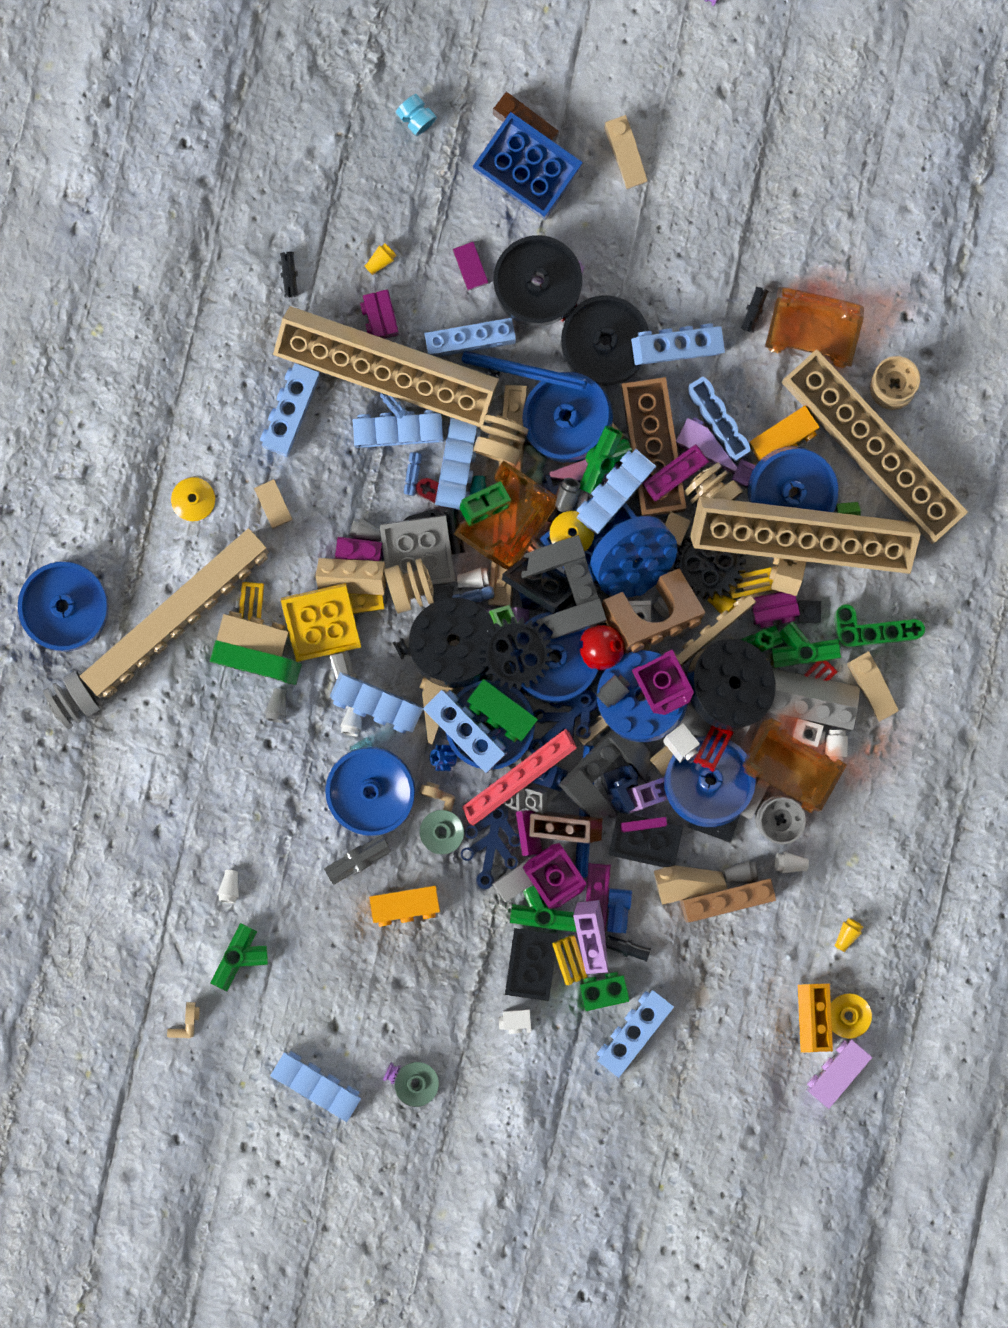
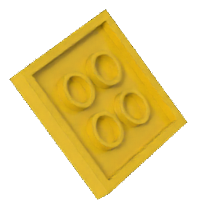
M346 583L281 598L296 662L361 648Z

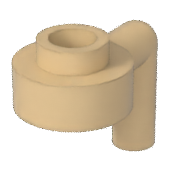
M427 782L426 785H421L419 794L445 801L443 810L452 812L455 802L454 795L443 792L439 789L440 785Z
M186 1002L185 1029H167L168 1038H192L194 1036L195 1020H199L200 1007H196V1002Z

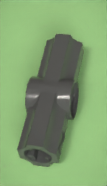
M383 835L369 843L349 851L343 858L328 865L324 870L332 884L335 885L348 876L357 874L371 866L372 862L389 854L391 849Z

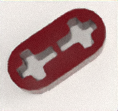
M429 478L421 479L416 487L418 495L435 504L439 482ZM430 483V488L436 491L435 494L431 492L423 494V489L420 488L421 485Z

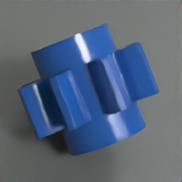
M436 745V749H433L430 753V763L436 766L435 771H451V767L457 763V755L451 750L450 745Z

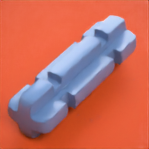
M383 393L380 394L383 402L387 404L397 418L402 419L403 416L407 415V410L397 398Z
M411 452L409 456L410 464H408L405 480L407 484L404 486V494L409 496H415L417 486L415 484L418 482L419 463H421L422 455L417 452Z
M487 586L482 589L464 592L463 595H453L452 598H464L480 602L484 601V599L494 598L495 593L493 587Z

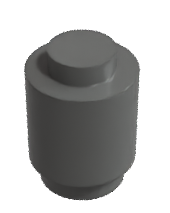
M565 478L560 483L553 501L559 511L567 512L575 509L581 492V484L577 480Z
M614 675L599 689L600 692L597 694V697L608 708L612 705L615 706L630 692L628 689L630 683L622 675L619 677Z

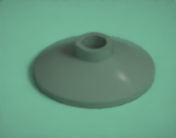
M436 810L429 813L423 819L419 831L420 839L429 851L436 854H448L456 850L462 843L464 827L459 817L447 810ZM440 827L446 828L447 833L445 835L439 833Z
M411 1062L399 1070L395 1078L394 1088L396 1095L403 1103L412 1107H420L428 1104L436 1096L439 1080L434 1069L428 1064ZM414 1079H418L419 1081L416 1087H412L411 1082Z

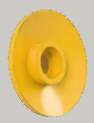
M196 477L186 478L180 481L173 489L171 504L175 513L182 519L200 521L212 512L215 506V493L210 484L205 480ZM190 495H196L195 502H189L188 498Z
M567 511L558 515L552 522L550 539L553 544L571 538L572 536L568 534V530L573 528L577 532L575 536L579 535L585 552L593 542L594 532L577 519L579 512Z
M843 994L836 997L831 1002L832 1031L838 1036L847 1039L863 1035L868 1030L872 1020V1013L868 1003L856 994ZM848 1011L852 1013L850 1020H846L844 1017Z

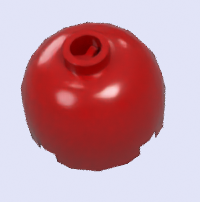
M609 625L591 626L585 630L581 637V641H583V648H580L581 656L587 666L592 669L605 670L612 668L620 662L624 655L625 648L622 637L618 630Z

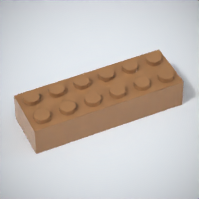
M666 377L623 383L621 385L626 425L632 452L637 449L656 466L647 479L678 457ZM682 483L656 502L642 484L637 489L641 516H658L670 514V512H684L686 510Z

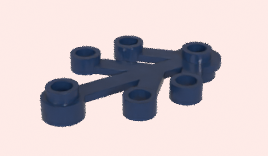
M586 690L572 700L557 704L550 703L556 709L562 706H575L570 712L535 710L534 716L537 719L538 715L543 713L542 719L538 720L537 723H558L541 739H534L529 747L531 754L537 751L535 750L537 744H540L541 748L564 729L569 731L572 738H574L575 719L580 714L581 725L576 728V734L581 739L589 738L591 735L589 728L590 715L598 705L596 694ZM586 698H589V702L587 704H583L584 700ZM586 728V733L581 735V730Z
M503 804L495 809L501 811L502 816L500 818H494V811H492L474 826L471 825L465 829V836L469 839H474L479 831L491 824L490 832L487 836L471 847L462 849L460 854L463 860L470 861L476 853L487 846L483 870L476 878L477 885L482 889H489L494 883L491 870L495 849L498 850L504 859L507 868L514 869L518 864L517 858L510 854L498 836L499 827H501L509 837L508 841L512 847H518L521 844L520 841L517 845L511 843L513 836H517L519 840L520 837L508 823V810ZM469 828H474L476 831L472 837L467 835ZM465 850H470L472 853L468 859L463 857ZM509 858L515 860V865L512 867L507 865ZM483 876L489 877L490 881L487 885L481 883Z

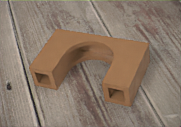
M680 569L660 576L655 586L668 607L669 618L665 621L652 623L641 619L634 612L623 592L603 600L602 607L607 619L606 623L618 630L625 648L624 654L631 651L636 653L650 643L652 645L658 644L664 637L669 635L671 637L677 636L683 629L688 627L693 629L701 624V620L706 612Z
M763 879L731 889L680 900L685 922L690 923L776 901L771 879Z

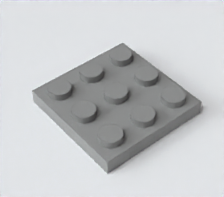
M446 515L380 524L386 568L399 565L403 574L408 573L407 562H411L413 571L418 570L415 560L421 558L422 563L429 571L432 584L455 581Z

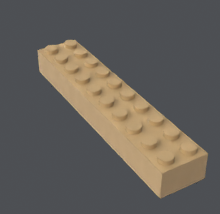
M289 306L282 318L273 353L274 356L478 427L484 425L485 421L483 419L489 413L499 380L498 378Z
M817 349L784 378L782 384L803 406H806L817 422L908 520L916 523L921 534L931 544L940 539L968 513L959 501Z
M699 496L690 537L694 548L911 574L921 533L915 522Z
M248 528L80 675L81 679L96 696L102 699L113 696L118 691L116 687L122 682L126 684L134 677L133 672L137 668L143 669L151 662L150 657L153 654L163 652L168 647L166 643L172 638L176 640L185 632L183 628L186 625L196 623L202 617L200 615L202 611L206 608L207 610L212 609L218 603L216 600L222 594L226 596L235 588L233 585L239 579L241 581L245 580L252 573L250 569L256 564L258 566L262 565L268 559L267 554L270 553L268 549Z

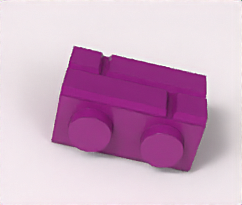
M386 289L363 295L364 302H360L362 314L368 316L369 323L365 324L367 333L383 339L398 336L399 331L389 290Z
M338 537L335 559L381 561L383 545L381 542Z
M777 592L753 598L756 601V604L751 608L754 625H760L761 629L774 626L773 622L782 620V624L794 622L795 617L800 615L797 599L794 595Z

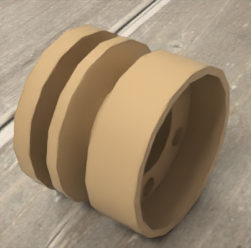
M901 356L888 357L881 361L875 369L870 383V393L875 403L888 410H898L907 406L919 388V370L912 361ZM890 384H898L897 388L893 387L891 389L889 387Z
M485 415L483 421L492 426L481 425L480 429L489 435L488 438L477 437L473 451L496 461L516 466L521 451L513 447V443L524 444L525 442L523 438L516 436V434L527 435L529 429L503 416Z
M718 462L698 474L690 482L684 491V495L688 497L693 492H696L697 495L690 501L693 504L698 502L699 496L735 500L743 490L734 480L725 485L722 481L728 473L724 471L717 477L716 473L722 468Z
M421 558L415 560L418 570L413 571L411 562H407L408 573L403 574L399 565L384 569L393 603L398 614L412 610L411 599H416L418 605L423 607L421 596L426 595L428 604L434 603L433 584L429 571L422 563Z

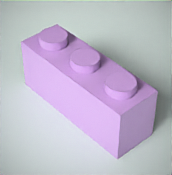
M851 1039L847 1042L843 1040L836 1048L838 1053L833 1059L829 1057L821 1066L823 1071L818 1076L814 1074L807 1083L809 1086L807 1091L828 1109L873 1058Z

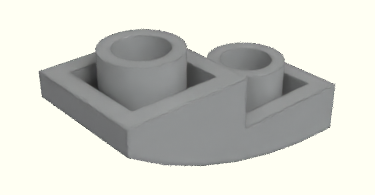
M526 786L504 802L503 805L517 811L526 808L543 814L548 811L547 790Z
M528 857L492 884L504 902L512 899L533 884L522 868L532 857Z

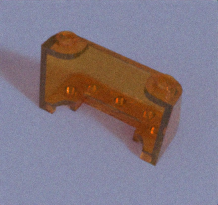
M779 287L765 347L774 353H781L787 347L810 353L817 349L823 356L830 357L834 366L840 368L851 367L864 320V307L845 300L787 287Z
M503 460L496 470L495 481H501L511 499L509 508L471 527L464 520L460 523L454 535L486 558L508 570L522 558L555 509L557 497Z
M770 718L763 721L742 765L745 768L744 772L753 778L759 777L798 801L807 812L822 811L847 764L839 759H836L834 762L828 758V755H821L787 733L788 730L784 728L779 730L781 723L775 719Z

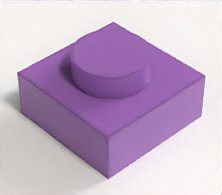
M741 459L731 480L748 488V482L755 465Z

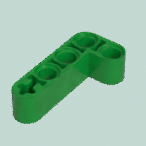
M841 605L834 613L836 639L839 640V645L843 648L914 641L921 638L925 633L924 624L917 619L858 625L856 611L851 605ZM843 609L848 610L851 615L850 620H842L839 616L840 611ZM912 624L915 628L919 629L915 636L913 632L903 634V630L911 628ZM888 627H894L897 630L896 638L887 636L886 630ZM866 629L874 631V640L869 641L865 638L864 632ZM848 631L853 635L851 643L843 641V632Z
M215 640L209 661L292 685H297L302 667L301 663L288 658Z

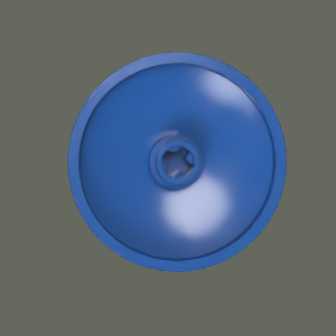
M361 747L343 755L332 767L326 781V801L334 818L346 829L361 835H382L397 828L409 815L415 799L414 779L407 765L394 753L378 747Z

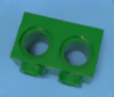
M500 481L462 499L459 508L469 527L508 509L511 499Z
M612 972L605 974L606 978L597 980L596 976L583 979L584 983L579 985L585 1011L630 1002L624 975ZM612 982H618L621 985L620 993L616 995L611 994L608 990L609 985ZM590 987L598 988V998L594 1000L587 997V990Z

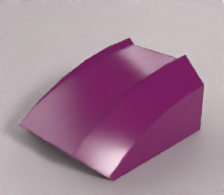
M673 650L632 670L653 713L666 715L690 702L694 691Z
M560 843L550 845V847L529 859L522 867L549 909L562 906L582 893L587 885Z

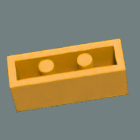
M803 406L749 441V446L758 461H760L764 456L776 449L789 446L799 447L797 444L802 440L810 441L817 436L816 431L820 427L806 406Z
M436 886L369 897L373 923H378L379 927L392 925V920L400 919L401 923L414 921V916L420 915L423 916V919L435 918L436 913L440 912Z
M830 984L798 985L801 1052H832Z

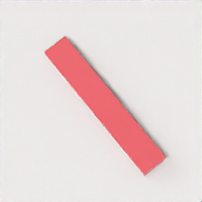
M566 729L462 806L468 822L474 826L577 749L570 732Z

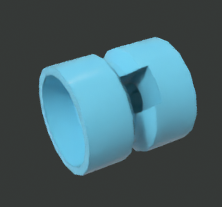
M417 94L410 96L396 110L399 118L403 122L409 123L408 128L415 136L424 133L437 119V116L430 108H424L425 103Z

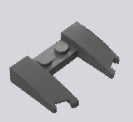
M579 535L525 554L524 558H529L527 571H522V579L564 566L576 603L575 607L536 620L537 625L541 627L545 624L553 632L550 636L551 639L606 623L607 619L600 598H598Z
M611 729L559 783L560 787L588 817L602 818L608 815L611 819L616 817V812L593 783L619 755L629 765H632V768L636 770L638 776L645 783H648L650 776L647 775L652 763L650 759L653 756L643 742L625 739Z

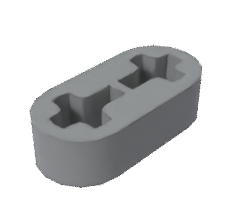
M759 777L755 784L753 797L741 814L742 816L750 820L752 819L770 782Z

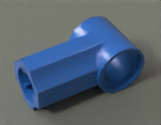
M609 888L607 932L626 934L632 890Z

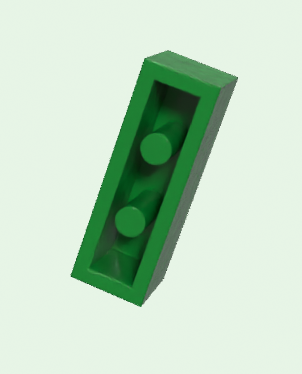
M484 679L467 700V703L470 704L468 708L478 716L481 713L488 718L486 721L495 729L501 727L506 731L505 736L514 743L517 740L522 742L538 721L537 718Z

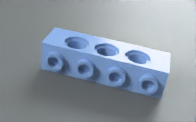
M512 318L424 333L427 352L435 357L516 344Z
M713 323L700 325V329L693 330V326L679 328L680 331L672 332V328L659 330V334L652 335L651 331L640 332L638 337L631 339L635 365L699 358L725 353L721 326L713 327ZM696 336L701 339V346L696 344ZM676 338L681 342L680 349L675 345ZM655 341L660 344V351L655 349Z
M294 363L293 368H288L285 375V380H287L285 388H280L276 399L279 401L276 409L273 408L268 419L271 421L268 429L263 430L260 441L263 442V448L286 457L289 456L320 379L319 372ZM295 384H301L304 387L300 394L291 392ZM292 404L295 406V411L293 414L287 415L283 412L284 407ZM278 425H285L287 427L284 435H277L275 433Z
M445 689L441 690L423 710L485 773H488L507 754L504 750L506 746L498 738L494 740L488 734L490 730L484 723L480 722L478 724L472 718L474 713L467 706L461 707L457 702L459 698L451 690L448 692ZM449 707L454 708L457 713L453 720L448 719L445 714ZM464 723H468L472 727V733L469 736H465L461 731ZM480 739L488 743V749L485 752H481L477 748V742Z
M654 990L650 992L645 991L638 1000L641 1003L636 1010L632 1008L624 1018L627 1021L622 1028L618 1026L610 1036L613 1038L608 1046L604 1044L597 1052L599 1056L597 1061L618 1078L674 1008L673 1005ZM645 1008H650L654 1012L653 1018L649 1021H645L641 1017V1013ZM629 1027H639L640 1034L637 1038H630L627 1031ZM624 1044L626 1046L625 1054L622 1056L615 1055L613 1051L615 1045Z

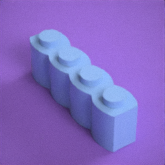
M701 377L691 383L688 387V395L691 401L700 407V414L703 420L711 426L714 437L723 444L724 451L733 463L746 457L750 453L749 443L742 434L738 433V427L734 419L726 414L725 405L720 398L715 396L712 384L705 377Z
M432 410L423 411L424 414L415 415L414 411H407V415L403 416L402 419L393 416V413H381L377 418H371L369 414L357 415V419H353L355 448L443 442L442 416L440 413Z
M452 417L447 432L435 505L460 510L461 500L468 497L470 493L466 491L467 483L471 484L473 470H469L470 462H475L476 453L473 451L474 441L480 436V428Z
M637 449L633 452L628 451L620 460L623 464L617 470L614 467L608 473L606 484L604 486L599 484L591 493L594 496L589 503L584 501L577 509L579 512L577 519L596 535L600 533L656 468Z
M340 672L330 694L331 699L334 700V705L343 709L346 706L354 708V713L362 717H366V714L374 717L373 720L382 725H386V723L393 724V729L406 734V731L413 733L423 710V707L417 703Z
M293 1051L289 1053L284 1052L270 1076L338 1118L348 1122L361 1100V1097L358 1096L360 1092L349 1085L347 1088L339 1084L341 1080L331 1074L328 1076L320 1073L321 1068L311 1062L308 1065L300 1061L302 1057Z

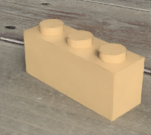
M318 559L315 576L318 589L346 583L348 593L384 595L387 582L384 571L386 569L385 562Z
M229 611V614H223L217 640L282 657L289 632L285 630V625L273 622L272 626L263 624V619L251 616V619L247 620L242 618L241 613Z

